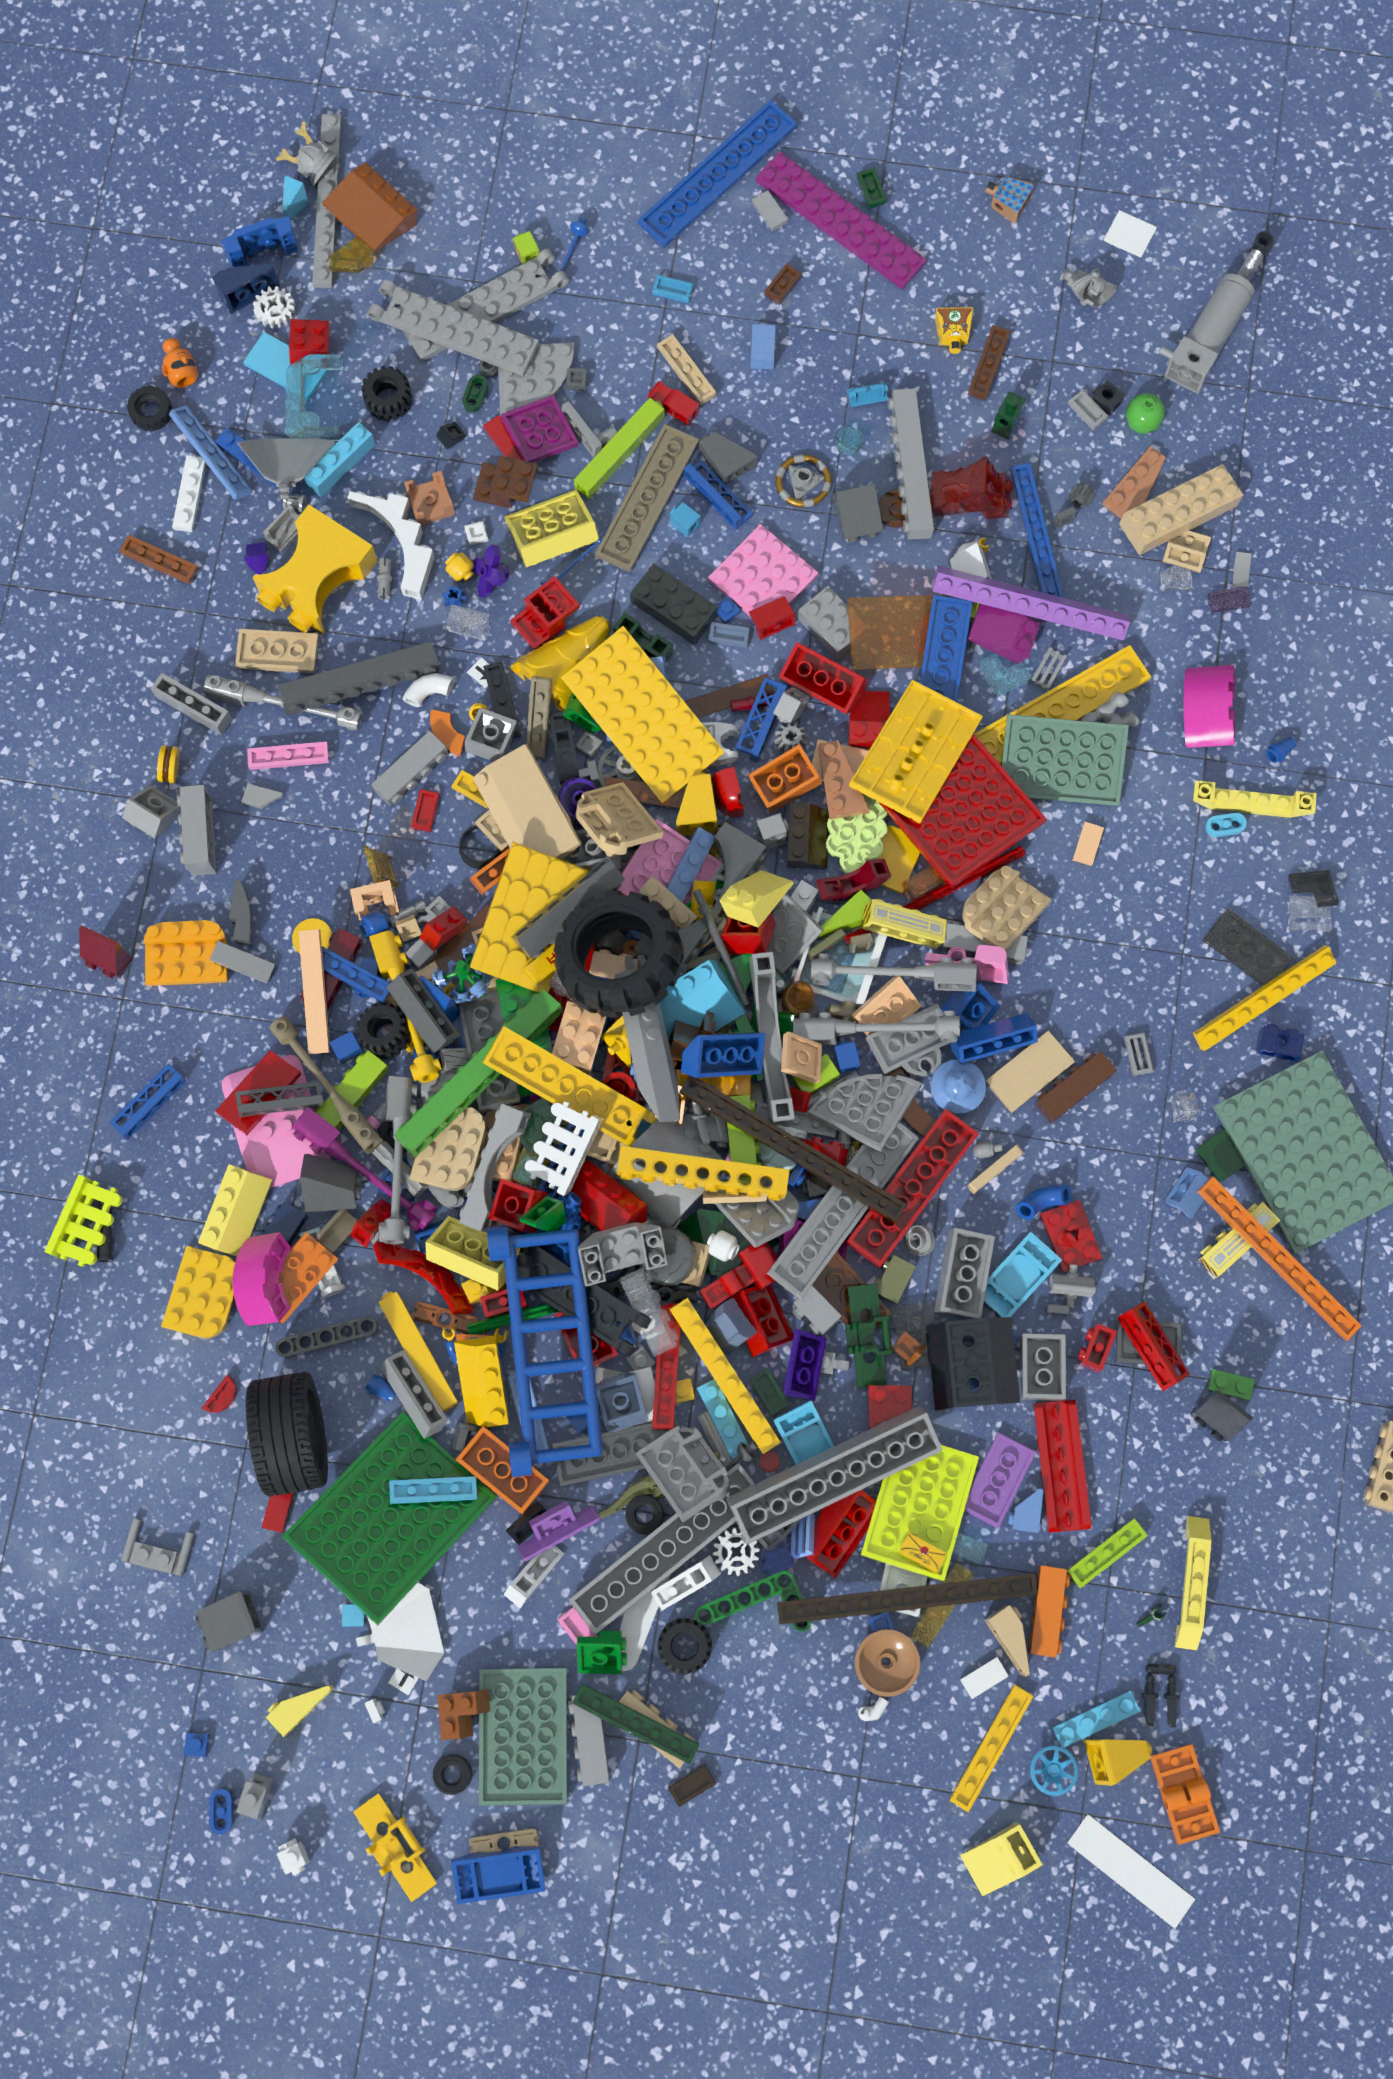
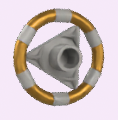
M806 454L795 455L785 460L778 468L775 476L776 489L782 499L790 505L801 508L812 507L822 502L829 494L832 486L831 474L825 463L817 457ZM801 462L812 463L816 465L823 475L811 472L807 468L792 466V464ZM788 467L795 498L790 496L782 483L783 476ZM825 479L822 491L818 496L800 500Z

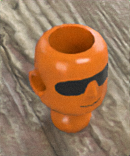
M169 338L165 340L162 346L165 353H167L163 358L162 371L164 376H167L170 383L178 388L192 385L198 379L199 372L191 353L181 348L178 339Z

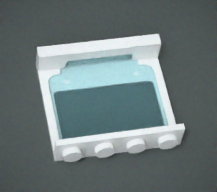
M819 907L818 912H813L812 918L822 926L832 915L823 913V908ZM858 928L844 931L847 936V934L856 931V929L858 930ZM872 932V944L867 952L851 955L848 948L849 945L844 939L824 954H828L830 959H833L838 966L877 967L887 935ZM817 937L797 959L800 961L798 968L794 967L791 979L794 980L793 986L839 1002H853L857 1005V1008L861 1007L866 1001L874 975L836 974L828 985L813 983L811 978L812 962L807 957L808 950L827 938L819 939Z

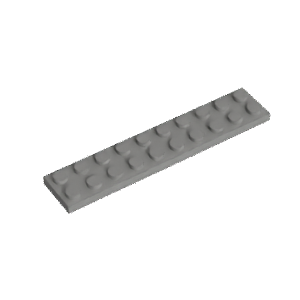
M899 1123L882 1152L863 1143L846 1165V1168L882 1189L919 1138ZM831 1186L768 1270L767 1274L794 1296L802 1299L868 1207Z

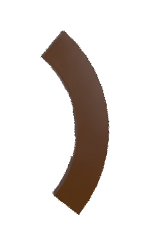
M902 1066L884 1074V1076L897 1077L899 1075L906 1077L905 1069ZM915 1099L903 1116L904 1121L909 1127L922 1137L926 1136L937 1121L927 1114Z

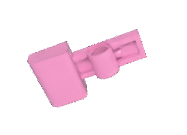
M978 945L975 958L966 957L965 951L960 947L950 949L947 955L926 953L925 955L926 965L940 963L941 958H951L953 963H961V960L954 961L956 959L969 958L973 960V964H977L978 981L1008 984L1009 981L1007 954L1002 947Z

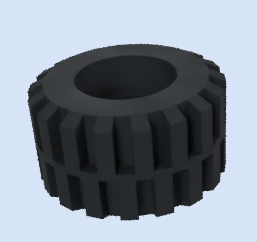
M381 366V369L375 368L373 373L369 372L367 374L368 379L364 378L361 390L366 408L370 411V414L373 417L376 415L379 420L384 418L385 421H389L390 418H393V421L397 420V416L403 417L404 411H409V405H412L413 398L406 375L404 373L401 374V370L398 368L394 370L392 366H389L388 369L385 366ZM384 389H394L397 391L394 396L387 399L378 397V394Z
M380 1002L378 1006L376 1003L372 1004V1008L369 1009L367 1007L364 1010L366 1013L364 1015L361 1014L359 1016L361 1020L357 1021L356 1026L359 1029L356 1030V1034L359 1036L358 1040L376 1057L379 1056L385 1059L386 1056L393 1058V1054L398 1056L401 1054L400 1051L402 1049L406 1050V1044L412 1040L409 1037L411 1033L405 1014L396 1005L394 1006L389 1002L387 1005L384 1002ZM393 1023L391 1031L386 1036L376 1038L381 1026Z
M679 1618L666 1625L659 1635L657 1644L658 1654L662 1663L669 1670L678 1674L697 1672L705 1666L712 1651V1641L709 1632L704 1625L690 1618ZM680 1633H690L697 1640V1652L689 1659L678 1658L672 1650L673 1639Z

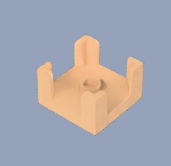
M390 880L350 889L355 914H358L360 922L361 917L369 913L367 907L369 905L384 902L388 906L391 916L394 914L398 915V912H400L396 893Z

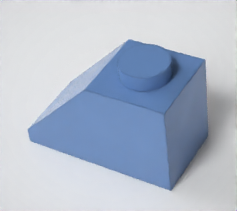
M1043 1489L1035 1490L1013 1507L1012 1512L1009 1511L1008 1524L1011 1525L1010 1530L1039 1533Z

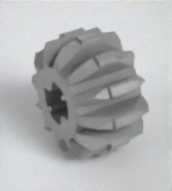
M789 722L786 724V727L780 725V731L775 732L777 738L774 739V743L778 745V751L785 749V753L799 744L802 749L807 746L806 739L808 734L803 733L805 731L804 726L798 728L797 722L794 723V726H791ZM788 737H793L794 741H789L790 738Z

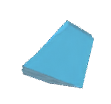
M285 176L282 211L284 217L289 216L291 220L308 206L309 202L303 183Z

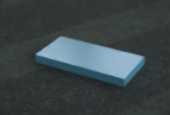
M263 332L243 361L244 365L308 401L329 372L328 367L290 365L289 345Z

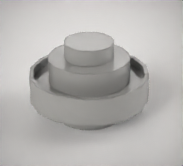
M925 1225L911 1227L906 1235L907 1248L916 1256L929 1254L935 1246L934 1233Z

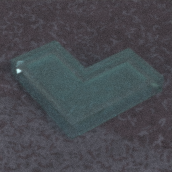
M996 653L978 661V665L996 697L1032 680L1023 662L1005 670Z

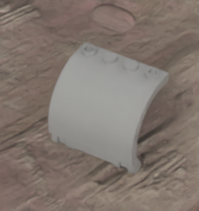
M657 1120L630 1146L633 1148L724 1160L709 1144L704 1145L700 1136L685 1121L681 1125L679 1121L659 1122ZM619 1160L609 1173L610 1177L647 1204V1212L656 1223L659 1222L664 1228H674L677 1221L688 1208L706 1191L705 1187L699 1186L696 1189L685 1188L684 1184L676 1183L675 1186L664 1185L663 1181L655 1180L654 1183L643 1182L642 1178L633 1177V1180L622 1179L621 1175H617ZM637 1161L633 1164L638 1170L645 1168V1164L642 1161ZM658 1164L655 1166V1170L663 1173L666 1171V1167L663 1164ZM678 1167L676 1173L684 1176L687 1174V1170L684 1167ZM705 1170L697 1172L698 1177L701 1179L708 1177V1173ZM720 1173L718 1178L720 1179L726 1173Z

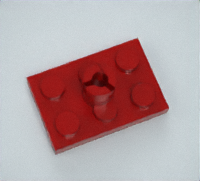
M1080 1200L1040 1214L1054 1253L1062 1259L1059 1263L1062 1273L1069 1271V1264H1076L1079 1268L1103 1259Z

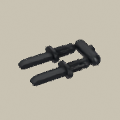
M1147 1664L1145 1670L1149 1674L1146 1675V1693H1142V1697H1145L1146 1723L1148 1726H1154L1155 1698H1158V1694L1153 1693L1154 1676L1152 1674L1170 1675L1168 1676L1167 1683L1168 1694H1163V1699H1167V1722L1170 1727H1176V1699H1180V1695H1175L1176 1677L1174 1674L1177 1669L1174 1665Z

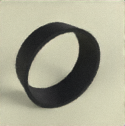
M474 825L462 834L459 843V853L462 860L468 866L482 869L501 855L502 852L497 848L495 854L485 861H474L468 858L462 850V841L468 833L479 829Z

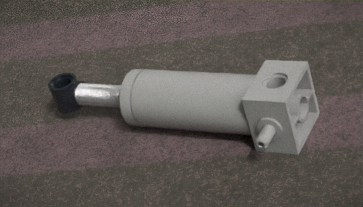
M1260 232L1256 235L1253 245L1249 250V255L1237 274L1229 273L1222 277L1188 336L1183 337L1177 349L1173 352L1164 346L1160 348L1159 353L1170 359L1164 377L1199 394L1213 369L1219 353L1254 296L1255 290L1249 281L1260 262L1271 251L1274 243L1272 234Z

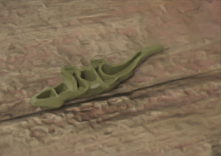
M714 1451L713 1453L715 1454V1456H716L717 1459L719 1460V1459H720V1454H719V1452ZM649 1474L631 1483L627 1490L623 1491L621 1496L612 1505L599 1511L598 1515L600 1519L610 1516L640 1495L653 1494L656 1499L665 1498V1496Z

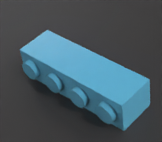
M358 422L305 476L307 485L322 497L375 446L372 433Z

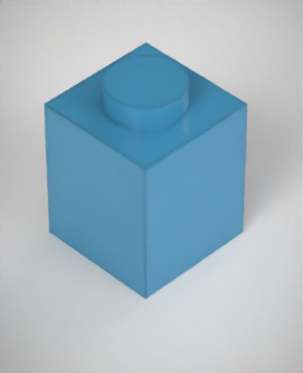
M682 502L670 512V524L689 538L701 524V516Z

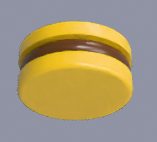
M161 746L157 765V780L159 782L176 783L180 760L179 747Z

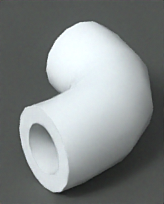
M438 673L423 675L412 682L402 699L412 706L420 707L424 699L430 694L438 693L449 696L454 686L455 678Z

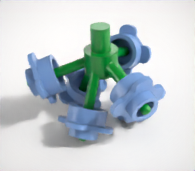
M473 943L469 947L462 949L463 958L466 962L459 960L455 963L451 960L447 963L448 973L444 969L440 970L437 968L435 969L436 972L432 974L434 985L441 991L450 984L451 980L459 981V985L449 992V996L453 997V1002L465 1003L466 1001H471L476 996L478 999L485 997V994L488 992L486 988L490 985L491 978L493 977L478 970H470L469 964L477 946ZM466 979L473 985L470 990L467 986H464Z

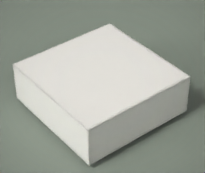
M483 521L464 526L470 546L488 542Z

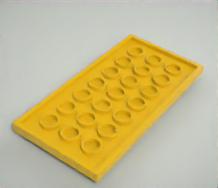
M624 626L561 677L662 804L688 784L690 776L702 772L725 753Z

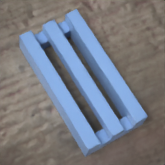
M813 1513L803 1517L792 1530L791 1556L795 1559L814 1554L815 1515Z

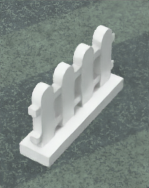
M566 1101L563 1104L555 1103L552 1105L551 1112L557 1116L555 1123L546 1122L542 1126L543 1132L548 1135L546 1142L538 1141L534 1144V1151L540 1154L537 1161L529 1160L525 1164L526 1171L531 1173L530 1178L535 1180L536 1177H539L549 1182V1187L555 1189L556 1186L559 1187L557 1193L563 1196L570 1193L604 1119L598 1115H593L590 1118L588 1117L589 1112L585 1110L583 1113L569 1108L570 1103ZM562 1120L575 1125L574 1132L561 1127ZM584 1129L582 1137L579 1136L581 1130ZM554 1139L568 1145L565 1152L551 1145ZM573 1148H575L576 1151H575L574 1155H573V1156L570 1155L571 1152H572V1150H573ZM545 1158L558 1163L557 1170L543 1165ZM564 1167L567 1168L565 1175L562 1174Z

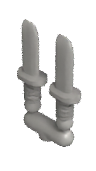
M692 1101L693 1111H695L692 1121L696 1120L701 1141L704 1145H708L710 1140L705 1123L707 1115H703L701 1106ZM710 1113L711 1117H715L721 1140L728 1141L724 1120Z

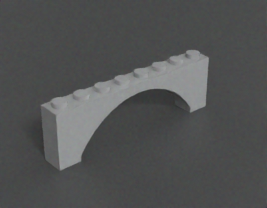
M773 952L752 954L749 959L758 1033H766L763 1073L769 1120L771 1123L788 1122L795 1118L787 1076L785 1072L781 1071L782 1046L776 1000Z

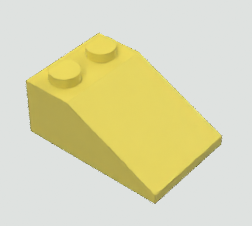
M760 870L731 885L719 901L727 917L759 928L794 883L792 880Z

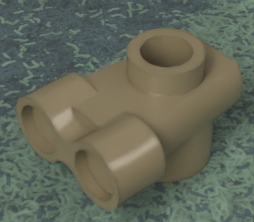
M843 1001L840 1005L830 1003L829 1007H826L825 1012L831 1013V1018L856 1022L852 1014L856 1011L857 1005L849 1001Z

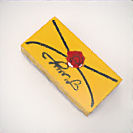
M911 1533L907 1534L898 1552L936 1574L947 1555L946 1552Z

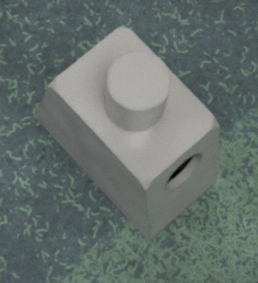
M253 1773L245 1782L236 1812L240 1815L262 1821L275 1779Z

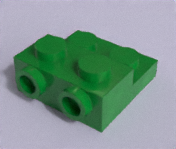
M600 1631L599 1637L577 1636L578 1673L621 1675L622 1666L627 1664V1652H622L626 1651V1637H622V1631Z

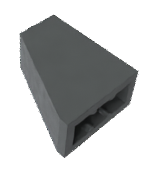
M713 432L710 435L706 434L699 441L700 453L725 485L757 466V456L717 432Z

